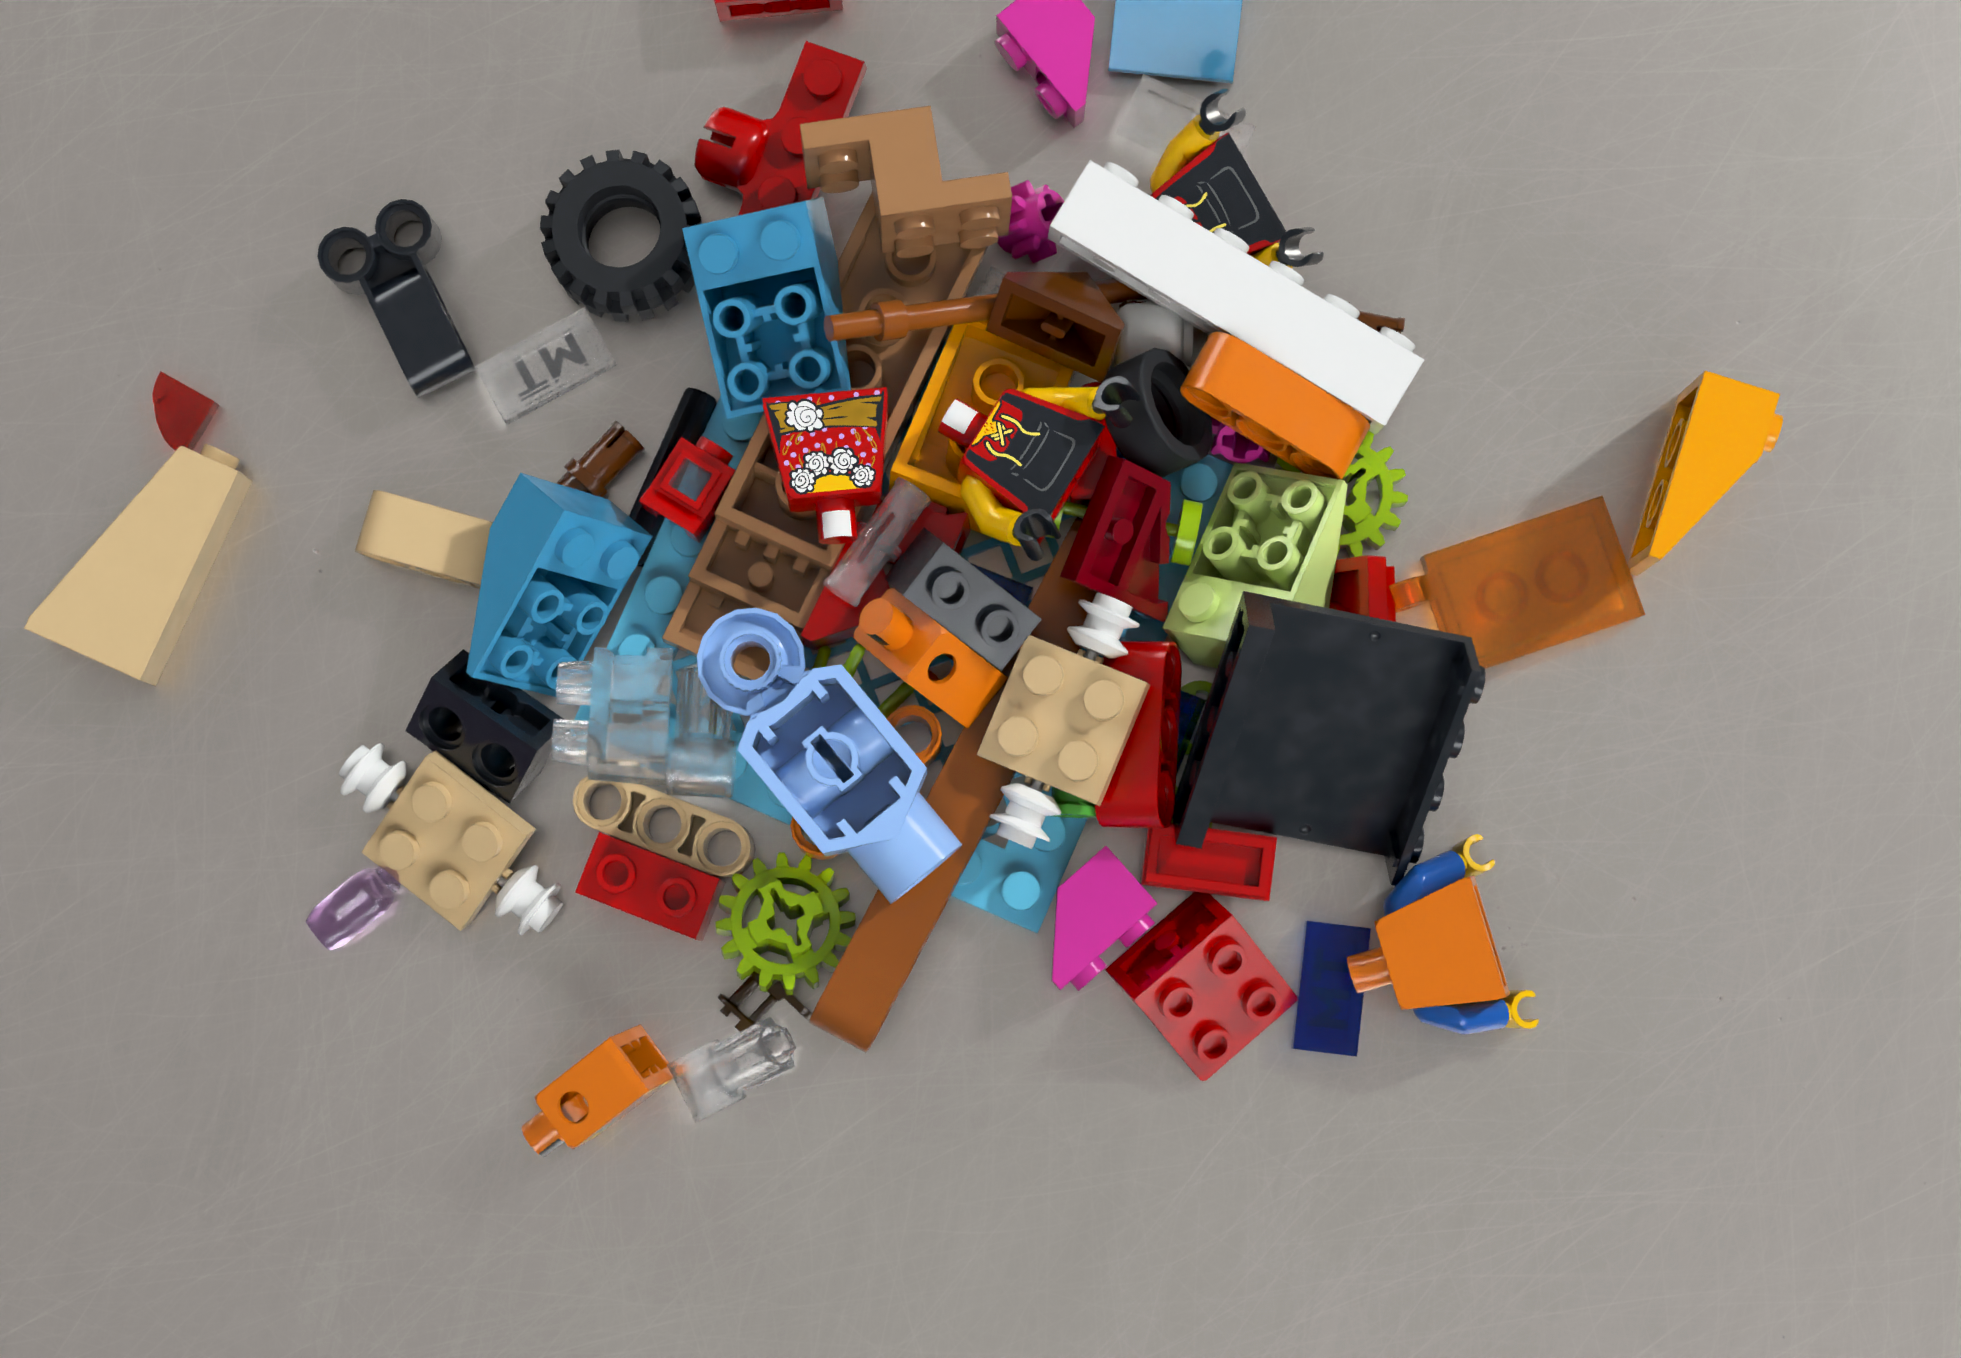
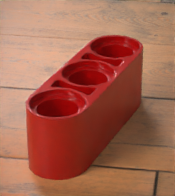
M1120 641L1128 650V654L1113 659L1103 656L1104 661L1102 664L1145 681L1150 687L1100 806L1095 805L1096 817L1102 827L1168 828L1172 821L1175 805L1182 679L1181 655L1178 645L1174 641Z

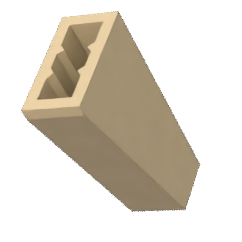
M204 444L200 454L180 445L29 616L24 629L133 678L156 686L252 484L251 479L236 470L240 459L208 444Z

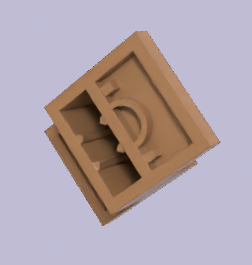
M931 105L800 124L807 189L821 187V191L824 193H843L856 189L860 181L871 180L882 253L896 251L898 257L914 258L932 253L935 250V245L960 242L962 248L976 249L993 245L998 242V236L1008 235L1012 204L1008 172L943 181Z

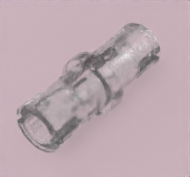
M898 477L895 480L894 486L868 523L860 521L857 526L858 539L853 542L831 575L826 577L823 582L824 586L854 607L859 605L860 599L886 562L894 563L902 552L898 545L925 507H928L932 502L923 491L903 478Z

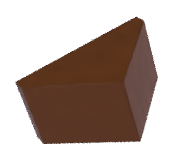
M1007 272L1002 279L985 331L1102 383L1109 371L1125 324L1088 272Z

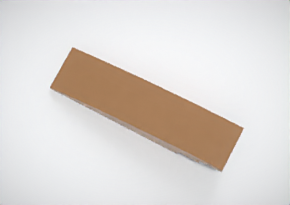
M871 192L838 260L843 313L870 310L871 305L875 302L898 299L904 305L964 298L968 293L988 246L965 249L960 246V242L935 245V250L932 253L914 258L898 257L896 251L882 253L873 192ZM952 325L908 331L905 338L878 342L874 336L846 339L851 390L887 387L888 421L883 475ZM763 413L715 512L716 520L688 575L690 581L662 637L665 643L697 657L703 635L720 617L736 609L757 607L777 613L794 627L801 640L800 635L845 543H819L816 510L804 512L790 511L768 432L765 414ZM869 506L855 507L856 521L862 522ZM756 646L747 647L737 655L734 663L736 674L746 680H756L762 677L770 664L769 653L763 648Z

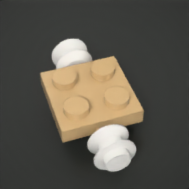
M1097 592L1092 603L1079 599L1078 603L1088 613L1083 626H1068L1067 628L1074 643L1087 651L1079 649L1076 654L1031 635L1024 641L977 752V755L1026 776L1024 782L1030 784V787L1020 783L1001 787L1000 790L1009 799V804L1005 813L990 814L989 817L1001 822L996 833L997 835L1030 849L1033 848L1037 837L1050 842V838L1041 829L1046 816L1061 815L1062 813L1055 799L1042 793V790L1049 792L1052 786L1095 805H1101L1150 687L1145 681L1102 664L1104 659L1099 657V655L1113 659L1128 654V650L1119 639L1124 629L1139 628L1140 625L1129 618L1132 606Z
M382 743L375 745L370 750L362 745L351 754L339 772V775L345 779L340 790L341 794L347 795L355 790L366 796L363 806L365 813L380 810L386 806L390 809L361 853L460 931L471 924L492 892L498 893L495 916L499 918L509 912H513L521 919L518 929L519 935H523L530 928L540 933L553 920L563 905L556 898L561 884L556 883L546 889L536 882L539 869L537 865L519 869L515 873L509 869L536 829L437 750L425 756L406 786L404 784L406 782L407 763L400 761L392 766L382 760L385 745Z

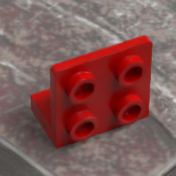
M1193 892L1105 969L1114 982L1142 1010L1201 1081L1208 1080L1297 1001V995L1235 917L1211 894Z

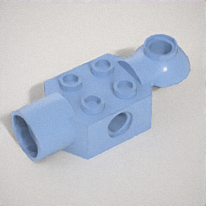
M757 607L736 609L720 617L703 635L697 653L698 677L708 696L723 709L744 716H750L737 750L825 856L848 852L889 903L892 904L962 846L958 838L920 794L921 787L928 773L927 767L841 664L805 671L803 644L794 627L777 613ZM756 646L763 648L769 653L770 664L762 677L756 680H746L736 674L734 663L737 655L747 647Z

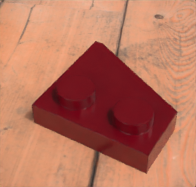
M1109 455L1060 577L1092 592L1102 593L1132 606L1133 611L1148 618L1165 622L1168 615V602L1158 599L1159 564L1169 563L1170 538L1166 531V521L1170 514L1171 482L1126 459Z

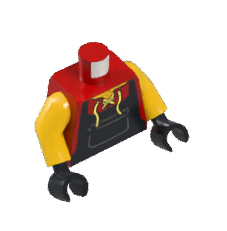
M1222 89L1209 95L1201 104L1200 114L1196 115L1168 143L1150 177V189L1152 192L1150 196L1156 200H1159L1161 195H1167L1176 199L1194 213L1193 222L1214 233L1216 228H1222L1233 233L1248 244V255L1267 266L1270 265L1271 261L1280 262L1291 269L1292 267L1318 264L1323 259V252L1311 253L1304 257L1299 250L1301 238L1306 234L1315 232V229L1304 227L1290 229L1286 232L1230 133L1228 132L1219 137L1220 131H1225L1243 121L1246 116L1245 108L1233 113L1229 119H1225L1218 111V103L1221 97L1227 95L1230 90Z
M1116 376L1105 380L1099 387L1026 388L1023 391L1005 389L989 415L982 413L958 398L955 399L944 415L938 428V433L967 449L959 464L957 481L961 485V496L979 530L983 534L1003 542L1022 546L1027 557L1032 561L1041 560L1045 555L1040 547L1042 540L1045 536H1052L1055 539L1061 538V533L1054 521L1100 448L1106 425L1098 420H1102L1107 416L1113 425L1118 428H1126L1131 424L1133 417L1120 405L1126 400H1140L1141 396L1131 383L1124 377Z

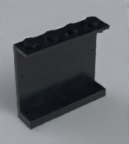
M1243 591L1175 795L1173 825L1176 844L1201 849L1210 822L1383 855L1390 884L1396 886L1404 877L1409 863L1416 864L1421 856L1424 844L1423 825L1428 812H1435L1440 806L1444 792L1443 772L1448 759L1457 758L1461 751L1465 734L1463 720L1470 703L1477 704L1483 693L1486 672L1485 668L1479 665L1472 637Z

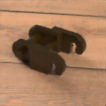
M754 971L729 998L723 994L718 996V999L725 1005L720 1011L726 1017L731 1012L737 1016L740 1021L734 1027L763 1055L772 1061L777 1054L754 1032L757 1026L756 1023L777 1001L783 999L808 1021L811 1018L812 1012L794 994L786 995L783 984L777 981L767 990L770 994L767 999L748 1017L739 1007L759 987L760 974Z

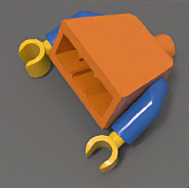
M1471 835L1453 846L1452 850L1445 851L1413 866L1386 896L1383 905L1384 917L1374 921L1381 947L1347 956L1350 976L1358 994L1393 984L1401 1010L1413 1009L1415 1016L1422 1023L1462 1035L1498 1030L1504 1027L1531 1029L1538 1025L1539 1019H1521L1518 1015L1517 1005L1519 1001L1524 997H1536L1532 990H1509L1475 877L1490 870L1495 865L1494 859L1480 865L1475 863L1470 857L1469 848L1471 845L1484 839L1481 835Z

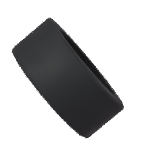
M1153 348L1108 371L1103 382L1111 377H1124L1131 383L1141 398L1139 401L1126 400L1120 404L1133 417L1128 427L1118 428L1114 426L1107 416L1105 421L1117 449L1126 460L1163 478L1197 463L1208 455L1212 444V420L1210 415L1188 402L1180 392V388L1189 373L1186 365L1170 351Z

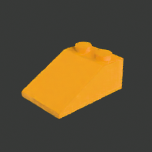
M988 321L953 326L890 470L888 492L889 497H892L894 494L904 498L907 491L947 507L949 515L966 512L970 520V529L979 533L982 532L979 530L961 496V485L957 481L959 464L967 449L938 433V428L944 415L957 398L982 413L989 415L1005 389L1023 391L1026 388L1069 387L1074 374V370L985 331Z
M1704 371L1678 395L1625 573L1638 576L1660 561L1754 463H1757L1763 451L1770 453L1773 450L1783 423V416L1775 413L1780 396L1779 393Z

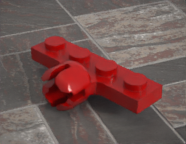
M806 41L780 109L773 118L762 120L728 107H721L712 112L703 128L712 131L710 139L713 142L700 138L695 151L694 166L702 179L739 192L743 196V201L738 215L817 198L821 187L807 189L800 124L849 117L867 70L865 62Z

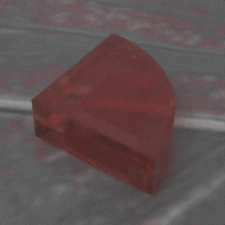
M160 371L154 385L152 397L155 417L161 434L168 445L175 451L180 445L194 450L220 405Z

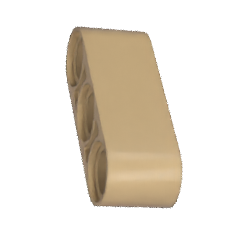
M373 490L355 552L385 563L480 589L489 530L493 522L396 494Z
M603 771L589 774L579 782L574 790V811L581 822L615 838L713 876L726 879L731 878L736 873L741 875L747 871L752 864V860H754L756 849L753 837L746 828L727 817L616 774ZM601 786H615L621 795L620 809L609 819H596L591 813L589 805L592 794ZM660 809H675L680 815L682 823L679 834L670 842H655L648 828L651 817ZM731 831L736 833L740 839L741 853L731 865L716 866L709 858L708 844L717 833Z

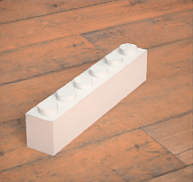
M1089 160L1050 224L1049 240L1154 303L1176 313L1183 320L1206 334L1223 332L1246 342L1361 413L1369 421L1371 426L1370 432L1375 435L1380 432L1424 361L1423 358L1412 353L1415 348L1412 341L1387 327H1382L1380 332H1377L1357 320L1360 312L1354 306L1335 295L1327 294L1322 299L1302 287L1305 281L1304 278L1290 267L1277 261H1271L1270 265L1267 266L1248 255V244L1233 233L1222 228H1216L1214 233L1193 222L1194 213L1176 199L1167 195H1161L1159 200H1156L1136 188L1139 180L1119 165L1106 162L1104 167H1101Z

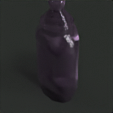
M381 866L375 869H364L355 873L313 907L306 918L307 925L328 950L331 951L344 946L389 909L395 893L401 888L399 874L396 870Z

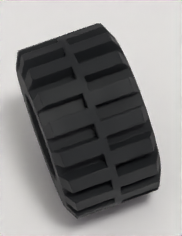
M620 150L606 151L607 161L596 163L593 155H590L580 160L584 170L574 175L567 169L559 177L563 186L561 191L557 193L550 190L545 200L549 214L548 216L541 215L540 230L545 237V241L541 242L544 255L551 266V270L567 294L578 305L583 303L590 313L601 318L604 312L609 313L615 321L629 322V314H639L642 321L654 318L653 309L664 305L667 311L679 304L676 295L681 290L689 293L695 285L682 228L702 224L696 202L681 177L676 178L671 167L661 160H658L654 165L650 163L645 153L633 151L631 159H624ZM623 207H636L656 216L660 224V235L653 250L643 260L630 266L612 267L599 263L591 256L589 252L591 232L596 223L607 213Z

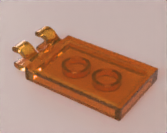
M1603 495L1423 555L1420 561L1425 575L1409 578L1389 586L1396 606V613L1429 602L1439 631L1472 637L1479 665L1484 667L1485 670L1646 615Z

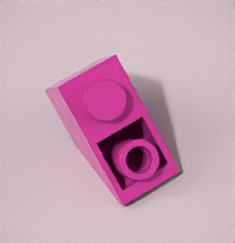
M1015 0L996 15V34L999 38L994 41L1005 61L1015 71H1019L1024 67L1036 81L1038 86L1034 88V93L1046 111L1055 119L1063 115L1072 127L1075 128L1084 121L1095 17L1081 0Z
M1107 846L1103 847L1057 888L1051 981L1059 990L1069 982L1078 991L1082 989L1107 966L1099 955L1117 939L1128 948L1155 924L1147 913L1158 903Z

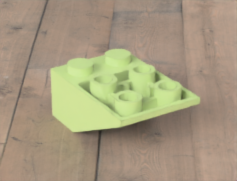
M1234 463L1162 627L1194 664L1218 668L1243 591L1329 608L1348 486L1344 480Z

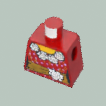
M887 387L762 398L765 420L790 511L804 512L816 510L818 540L821 544H844L856 541L858 534L855 507L881 503L888 421Z

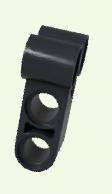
M400 199L390 202L381 209L376 218V234L368 237L362 231L352 227L333 229L321 241L317 257L320 268L339 289L349 294L360 295L365 293L406 379L416 396L420 398L476 371L426 267V264L432 261L440 250L442 237L439 227L422 205L413 200ZM410 220L420 221L423 224V233L418 242L408 247L395 245V232L401 224ZM355 247L365 249L366 259L360 270L349 275L339 273L338 260L342 253Z

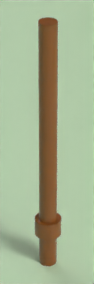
M1114 278L1094 280L1110 304L1122 303L1125 300L1148 299ZM998 293L904 305L899 299L875 302L871 305L870 310L825 316L824 332L827 340L830 342L874 336L880 342L905 338L908 331L988 321Z

